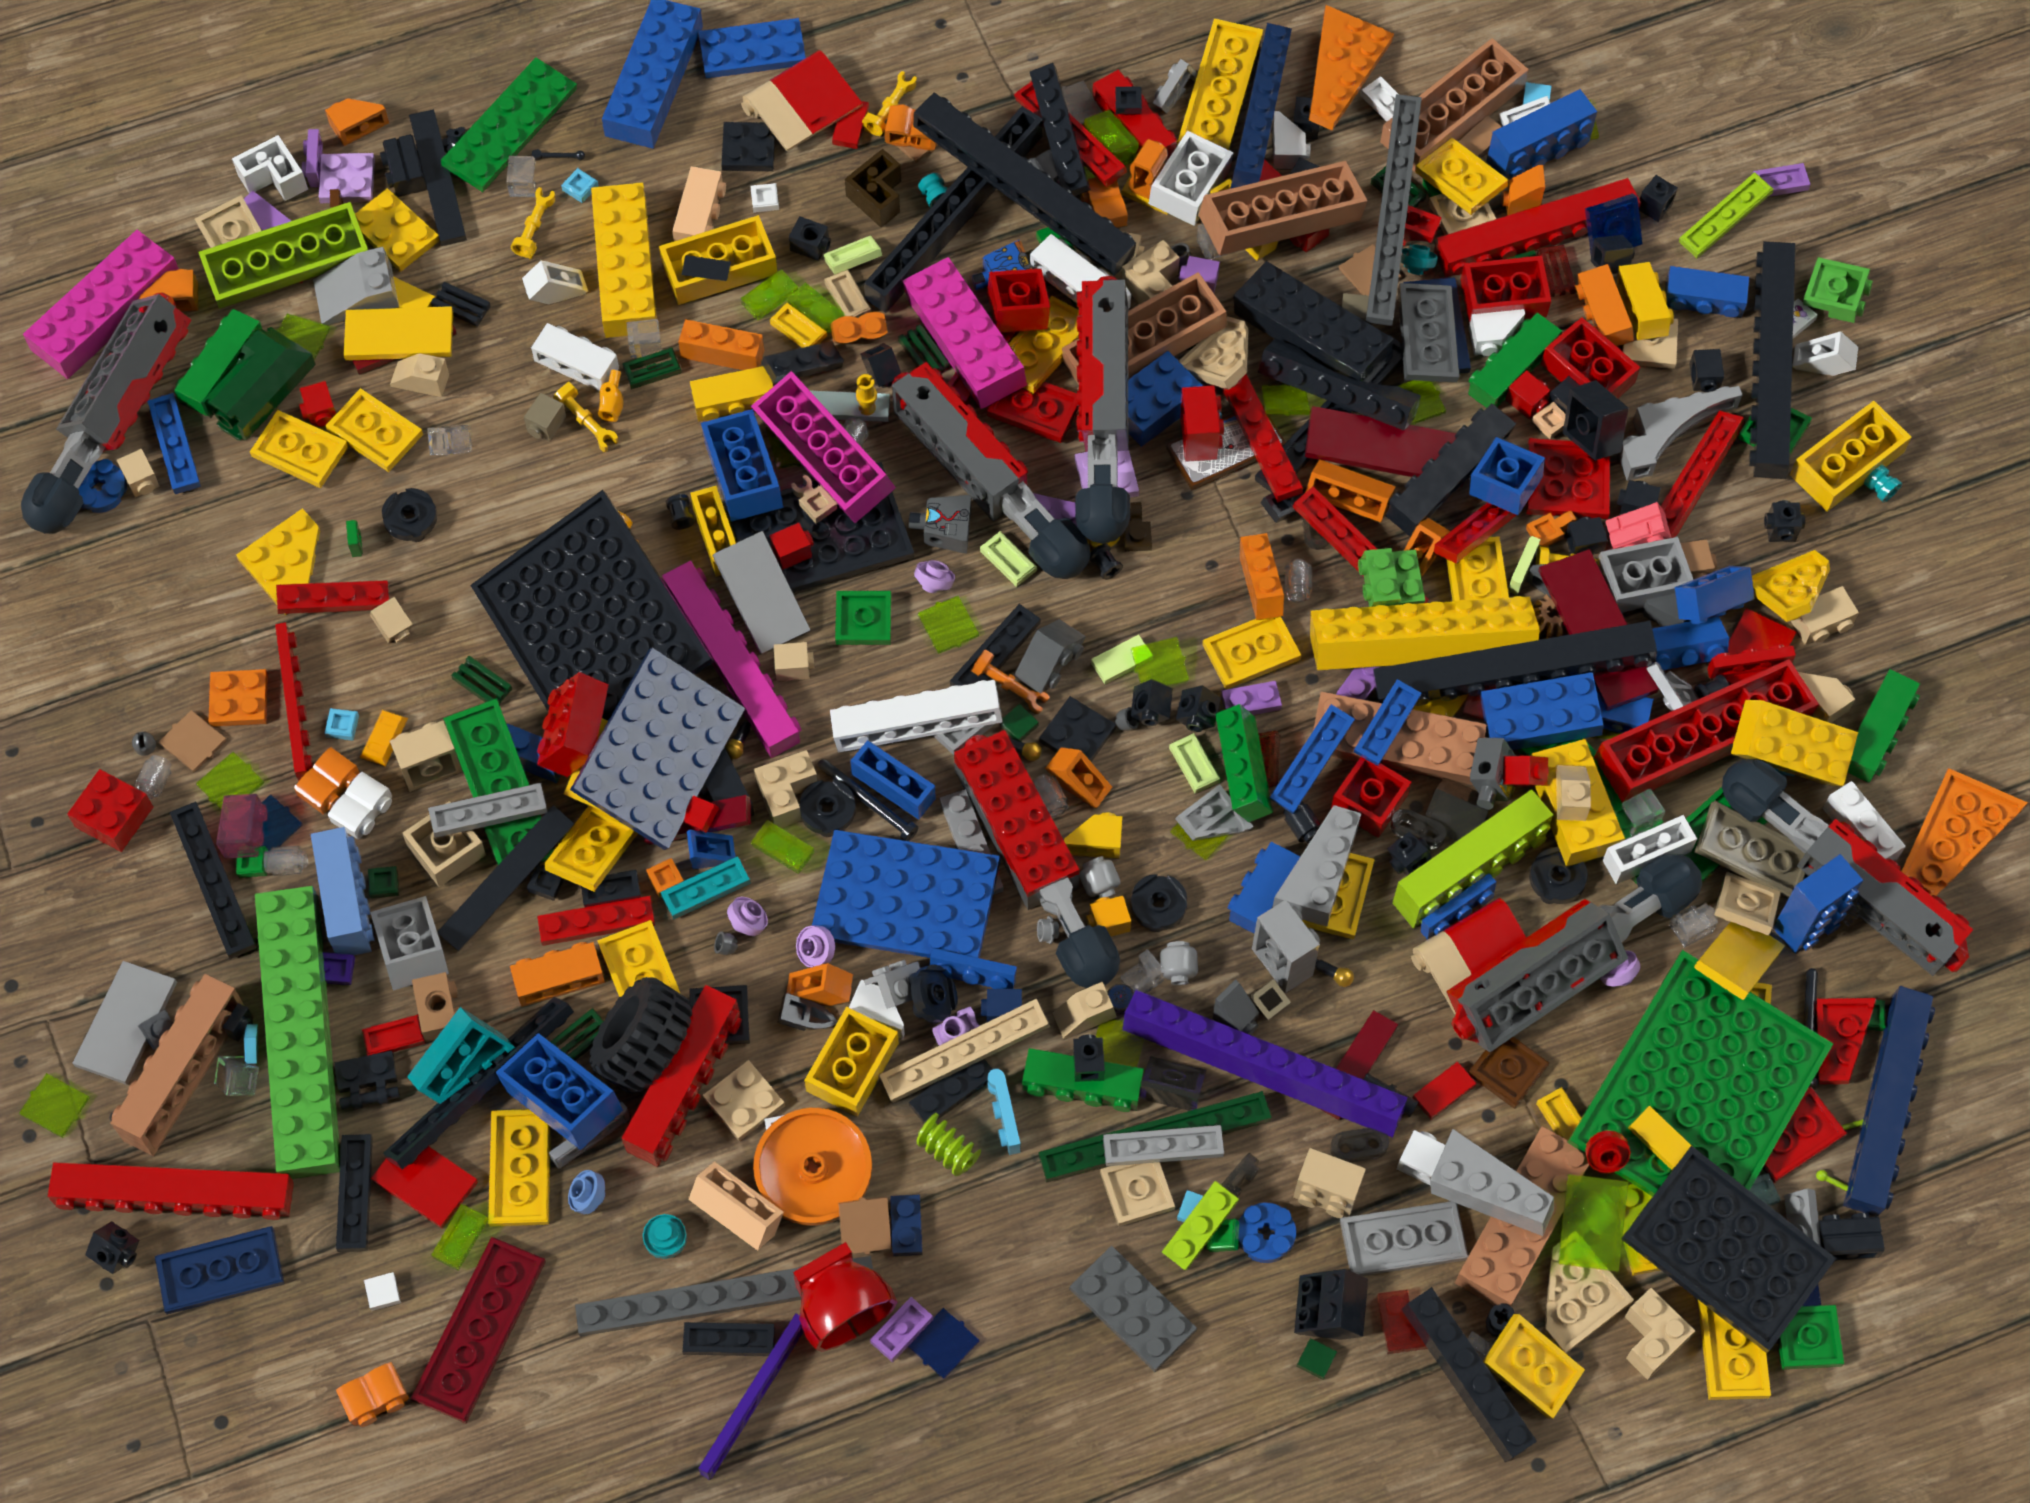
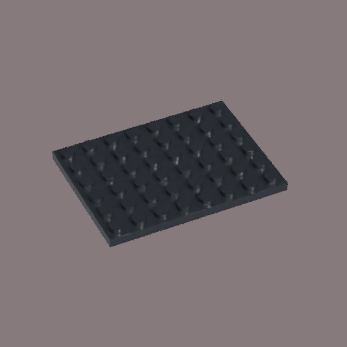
M604 490L598 492L470 585L547 711H549L550 707L547 703L548 697L552 690L557 689L567 679L581 672L609 684L602 715L603 719L609 721L645 655L652 647L694 675L714 662L712 656Z

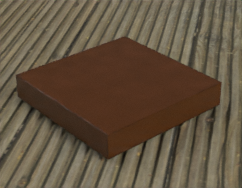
M1512 1037L1491 1052L1485 1050L1468 1071V1074L1515 1109L1549 1066V1062L1518 1039Z

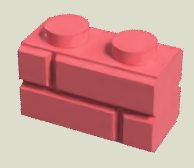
M1658 502L1606 520L1613 549L1671 538L1665 512Z

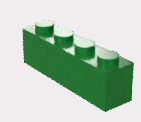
M232 309L228 316L221 320L218 330L213 336L208 338L203 351L192 360L190 369L176 383L175 393L180 404L207 416L201 402L234 368L238 359H244L245 354L241 352L243 345L257 330L262 329L260 321L235 309Z
M1538 312L1531 320L1527 318L1523 321L1518 329L1519 332L1514 337L1510 335L1498 353L1494 352L1490 355L1485 363L1486 366L1481 371L1477 369L1471 375L1468 381L1470 383L1468 395L1487 408L1492 403L1498 408L1506 399L1508 387L1526 370L1531 374L1542 362L1545 348L1562 334L1561 329Z
M1889 669L1857 731L1858 735L1847 773L1870 783L1874 774L1877 776L1881 775L1887 761L1882 759L1885 752L1892 753L1898 741L1897 738H1894L1897 730L1903 731L1909 719L1905 715L1907 709L1913 710L1920 698V695L1916 693L1920 683Z
M1241 704L1216 713L1233 811L1247 822L1273 813L1255 716Z
M1029 1048L1022 1080V1090L1037 1097L1047 1094L1056 1096L1058 1100L1071 1102L1074 1099L1084 1101L1085 1104L1093 1107L1108 1105L1121 1112L1137 1111L1144 1068L1104 1062V1081L1075 1082L1073 1056Z

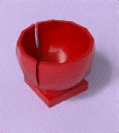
M846 1242L793 1272L796 1289L802 1297L800 1323L808 1341L820 1352L838 1348L856 1339L854 1332L847 1322L849 1319L859 1336H861L886 1318L897 1304L892 1288L878 1272L853 1262L852 1251Z

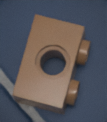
M446 972L412 980L421 1031L426 1043L435 1041L460 1008H455L453 998L458 997L455 981H449ZM442 1002L446 1004L439 1011L432 1010L433 1006L437 1003Z

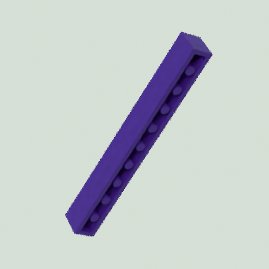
M1138 990L1135 991L1125 1011L1122 1030L1392 1138L1403 1115L1408 1097Z

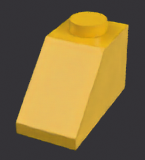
M1106 812L1100 815L1094 814L1064 838V842L1071 855L1103 856L1104 858L1120 859L1122 816Z

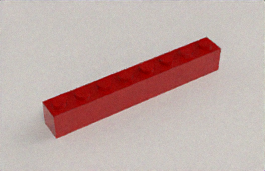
M1625 178L1436 238L1434 253L1438 257L1437 260L1445 277L1461 275L1464 263L1507 259L1524 252L1536 251L1540 247L1549 244H1559L1571 237H1581L1593 230H1604L1612 224L1629 222L1637 217L1641 201L1629 178Z
M53 1162L47 1197L57 1208L63 1210H72L74 1206H80L90 1211H103V1208H115L118 1212L131 1213L133 1209H141L149 1214L174 1211L177 1215L189 1216L192 1212H202L205 1216L220 1217L222 1213L233 1214L234 1217L242 1219L250 1218L251 1215H262L264 1219L279 1220L280 1216L289 1217L294 1182L289 1174Z

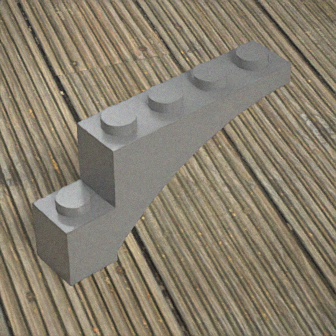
M1725 386L1708 393L1697 392L1689 397L1680 399L1673 397L1665 402L1656 404L1646 403L1638 407L1633 418L1638 436L1625 438L1622 443L1621 452L1617 453L1626 480L1652 476L1657 460L1677 437L1699 422L1717 415L1719 410L1726 412L1738 408L1742 397L1740 387L1730 388Z

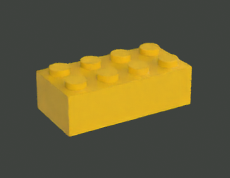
M759 215L659 246L661 262L678 305L778 274L776 256ZM686 255L730 261L731 265L727 281L682 275Z
M1872 401L1797 458L1790 476L1828 512L1861 487L1868 475L1878 466L1884 465L1887 467L1905 452L1912 437L1875 401Z
M1745 700L1731 754L1745 759L1761 760L1775 769L1824 785L1844 786L1858 732L1763 700Z
M1586 739L1532 753L1531 756L1548 757V786H1535L1541 801L1553 813L1550 826L1566 867L1603 857L1608 847L1625 840ZM1557 765L1586 767L1590 779L1591 808L1586 821L1557 820Z

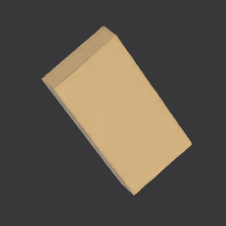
M848 269L824 279L825 285L843 317L853 316L859 318L871 312L869 304Z

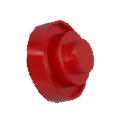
M1607 1130L1592 1136L1587 1142L1585 1149L1589 1165L1601 1173H1612L1620 1170L1629 1161L1631 1153L1628 1141L1622 1134Z

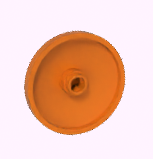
M803 1108L780 1117L765 1131L755 1151L753 1169L760 1195L784 1212L782 1218L800 1225L816 1226L839 1220V1202L859 1200L860 1197H864L871 1180L872 1159L866 1138L860 1129L847 1117L829 1109Z

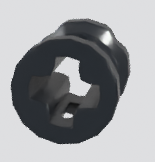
M673 495L666 500L667 509L670 510L672 516L670 523L673 529H686L695 523L694 516L690 514L688 495Z
M1106 543L1093 549L1089 560L1095 562L1100 569L1102 579L1108 580L1115 577L1123 569V564L1116 561L1110 552L1111 547Z
M1719 674L1713 681L1704 685L1700 683L1695 685L1694 691L1700 699L1730 685L1726 678Z
M1504 1303L1493 1306L1486 1319V1329L1495 1337H1499L1513 1314H1515L1514 1309ZM1499 1316L1505 1318L1502 1325L1497 1323Z

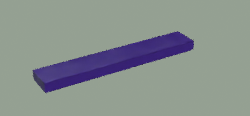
M795 1313L698 1468L700 1474L708 1480L712 1479L804 1333L799 1320L800 1315Z

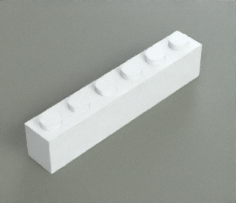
M982 680L969 685L951 686L942 690L924 691L920 694L896 696L893 699L869 701L866 704L842 706L838 709L830 710L833 737L838 753L860 749L867 740L877 746L1003 722L995 680Z

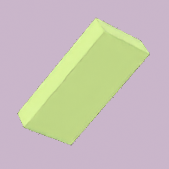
M868 236L823 255L825 262L835 275L882 256V252L872 236Z
M1001 531L980 547V552L1016 587L1037 571V566Z
M1533 536L1529 538L1512 576L1508 589L1509 593L1518 596L1535 558L1541 539Z
M1137 635L1092 658L1091 664L1106 685L1152 661L1153 656L1141 637Z
M1195 733L1169 745L1170 751L1195 794L1220 783V777Z

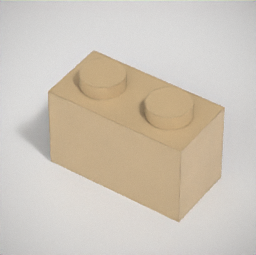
M1841 586L1819 595L1810 613L1800 616L1796 620H1791L1805 645L1813 641L1820 643L1826 640L1830 634L1837 631L1844 633L1854 626L1859 612L1844 587Z

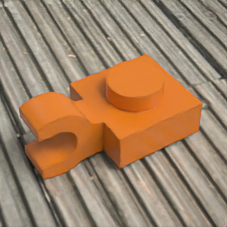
M1568 511L1556 519L1549 513L1528 523L1526 530L1531 537L1541 539L1539 546L1548 547L1564 538L1563 532H1566L1568 523L1575 522L1577 519L1572 511Z

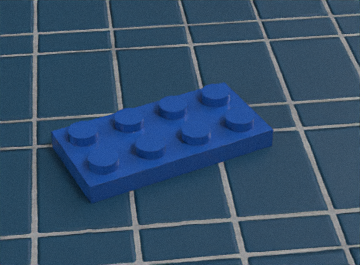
M799 18L699 31L706 79L790 68L806 58Z

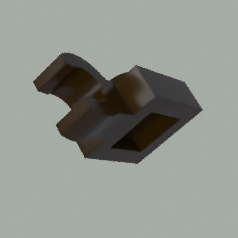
M1131 502V522H1129L1123 532L1125 552L1152 551L1151 522H1142V503Z

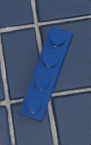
M174 393L148 400L174 494L201 487Z
M1331 704L1271 794L1270 800L1294 814L1355 719Z

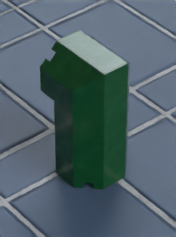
M272 327L267 328L268 331L259 329L243 345L241 351L245 354L244 359H238L234 368L201 402L205 413L210 418L215 415L219 420L216 425L236 440H241L242 438L247 440L316 365L312 353Z

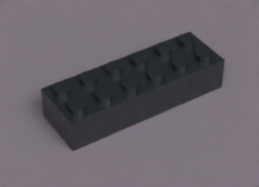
M1268 261L1234 294V313L1274 339L1276 338L1299 347L1314 361L1341 375L1369 383L1393 357V338Z

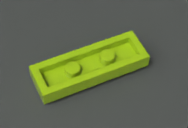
M1214 1181L1163 1249L1162 1253L1187 1271L1240 1199L1220 1183Z

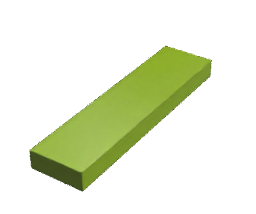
M1754 172L1679 238V243L1698 259L1773 193V188Z

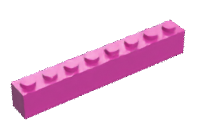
M690 560L662 575L663 582L714 660L712 665L735 702L745 708L743 715L751 724L752 729L770 758L799 744V732L802 730L797 719L794 716L790 718L786 710L788 707L781 695H775L772 690L774 685L769 675L761 673L758 668L761 665L754 652L749 653L746 649L747 642L741 631L736 632L732 627L734 622L731 615L726 609L722 611L718 605L720 599L713 588L709 590L706 586L707 579L701 568L696 569Z

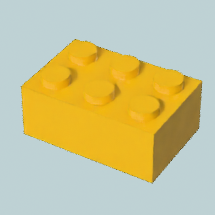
M846 1006L804 1080L806 1092L858 1117L879 1080L880 1074L884 1071L899 1044L898 1032Z

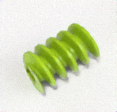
M934 1113L920 1129L917 1145L925 1147V1151L929 1155L934 1154L936 1161H943V1166L946 1169L952 1168L954 1176H960L975 1164L981 1154V1149L972 1153L974 1143L970 1142L963 1146L965 1136L962 1134L956 1139L953 1138L957 1129L953 1127L946 1132L945 1128L948 1122L944 1120L936 1124L939 1114Z

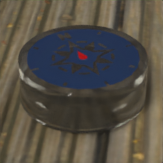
M1115 984L1107 991L1115 1013L1124 1014L1134 995L1133 989L1126 984Z

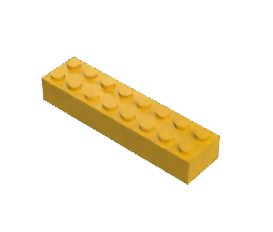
M1530 596L1312 610L1310 617V640L1317 670L1398 665L1539 640L1540 632Z

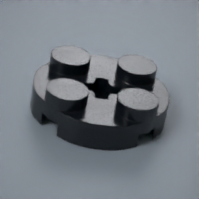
M416 488L405 489L406 492L399 494L397 492L393 493L386 499L382 507L385 529L399 540L422 541L433 530L437 522V509L432 498L426 492ZM411 510H414L415 517L411 519H406L403 515L405 512L410 513Z
M816 781L810 784L801 795L799 807L803 823L808 829L821 834L823 837L833 836L834 830H845L852 823L856 814L854 795L840 781ZM832 802L834 804L832 807L833 811H822V803L828 805Z
M1554 847L1539 853L1531 866L1529 879L1534 892L1541 897L1544 903L1565 904L1575 900L1582 894L1588 872L1584 862L1566 867L1559 847ZM1554 870H1558L1560 874L1564 873L1566 875L1562 881L1552 878Z
M1158 874L1148 875L1134 886L1130 901L1132 914L1142 926L1149 928L1152 932L1156 933L1173 928L1181 922L1186 913V890L1174 877L1168 875L1167 877L1158 876ZM1153 898H1164L1166 900L1164 907L1153 906Z
M932 964L920 968L916 973H912L909 977V984L911 986L915 1016L935 1024L951 1017V1011L957 1008L958 996L952 978L947 979L942 973L946 970L939 965Z

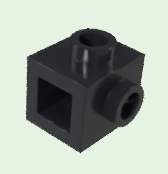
M1782 500L1772 503L1769 512L1764 515V527L1768 531L1769 542H1796L1801 529L1805 528L1806 521L1805 513H1801L1800 502Z
M1203 685L1182 690L1176 720L1193 732H1201L1203 729L1215 727L1216 713H1218L1221 697Z
M1410 831L1387 848L1392 857V860L1389 862L1399 875L1404 873L1408 876L1432 859L1430 854L1431 848L1422 837L1417 839Z
M111 1221L93 1232L85 1256L96 1262L104 1270L114 1274L122 1268H128L132 1265L137 1256L135 1251L140 1240L131 1235L126 1229Z

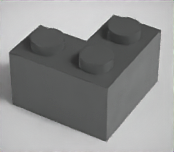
M1060 619L1038 629L1014 676L1039 693H1043L1050 688L1054 689L1061 679L1059 673L1062 667L1072 660H1077L1084 650L1082 643L1086 636Z

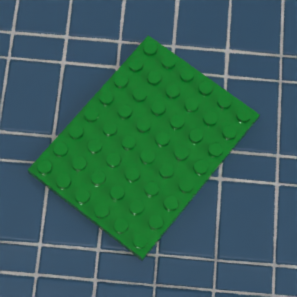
M1684 950L1677 956L1567 1143L1585 1153L1587 1142L1598 1132L1607 1130L1622 1134L1628 1141L1631 1152L1630 1159L1623 1168L1615 1173L1653 1196L1672 1170L1628 1129L1644 1110L1651 1106L1691 1146L1750 1191L1833 1043L1751 992L1744 1000L1740 999L1696 970L1694 967L1698 959Z

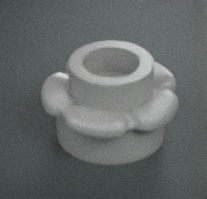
M1047 916V919L1038 920V940L1052 944L1054 939L1058 938L1059 924L1058 922H1053L1051 916Z

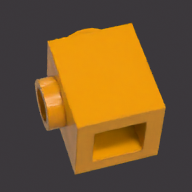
M1123 896L1111 899L1109 897H1102L1094 901L1093 904H1090V914L1086 915L1088 926H1105L1111 937L1130 932L1131 919Z

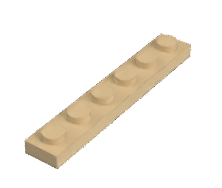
M1034 999L880 1074V1078L890 1100L894 1103L1047 1029L1050 1025L1038 1000Z

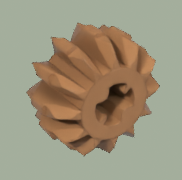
M1547 594L1543 597L1542 601L1537 599L1534 602L1533 609L1540 629L1539 636L1545 634L1546 639L1552 638V636L1569 635L1553 600Z

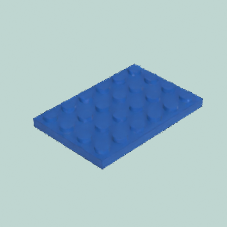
M834 830L812 926L820 925L827 928L831 932L835 943L930 958L933 948L980 958L1001 861L1000 856Z

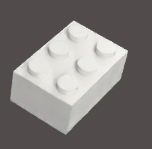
M1187 131L1152 184L1149 204L1195 226L1200 218L1199 211L1204 195L1210 194L1212 189L1222 184L1230 171L1233 152Z

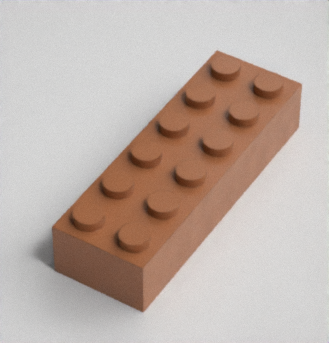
M1493 38L1419 96L1422 99L1412 171L1415 172V165L1449 139L1454 138L1456 141H1459L1487 115L1490 116L1525 88L1529 69ZM1392 118L1383 125L1380 141L1387 149H1389Z
M1342 161L1204 195L1199 217L1220 256L1360 221L1368 200L1347 162Z
M1199 272L1128 311V380L1165 352L1169 351L1175 356L1227 327L1226 310ZM1077 340L1062 348L1063 363L1077 382L1079 357H1077Z
M1321 692L1313 731L1331 704L1353 717L1355 721L1331 757L1358 762L1361 756L1354 753V749L1382 703ZM1412 710L1382 759L1381 764L1389 769L1473 785L1470 781V773L1478 738L1485 737L1487 724Z
M204 974L202 979L193 985L187 1003L177 1010L175 1022L169 1030L162 1034L156 1052L146 1059L143 1066L144 1071L138 1080H134L131 1083L125 1101L122 1105H118L112 1114L111 1125L124 1142L152 1156L156 1154L226 1042L228 1035L223 1029L224 1024L238 1003L244 1005L235 988L207 974Z
M1541 1126L1516 1172L1554 1197V1212L1544 1235L1541 1236L1490 1217L1455 1281L1456 1285L1493 1306L1501 1303L1512 1306L1589 1167L1584 1152L1567 1143L1568 1140Z

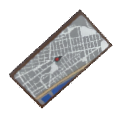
M1264 408L1270 420V423L1283 447L1286 442L1280 434L1279 430L1277 429L1276 425L1272 421L1268 412ZM1234 414L1223 419V449H1218L1217 460L1185 462L1182 437L1167 444V451L1191 491L1257 461Z

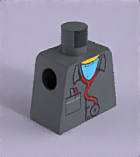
M971 495L927 499L926 513L910 512L909 528L924 529V543L926 545L967 553L971 517Z
M1478 738L1470 781L1479 793L1477 805L1484 809H1492L1495 801H1509L1516 787L1515 785H1503L1504 756H1515L1504 738Z

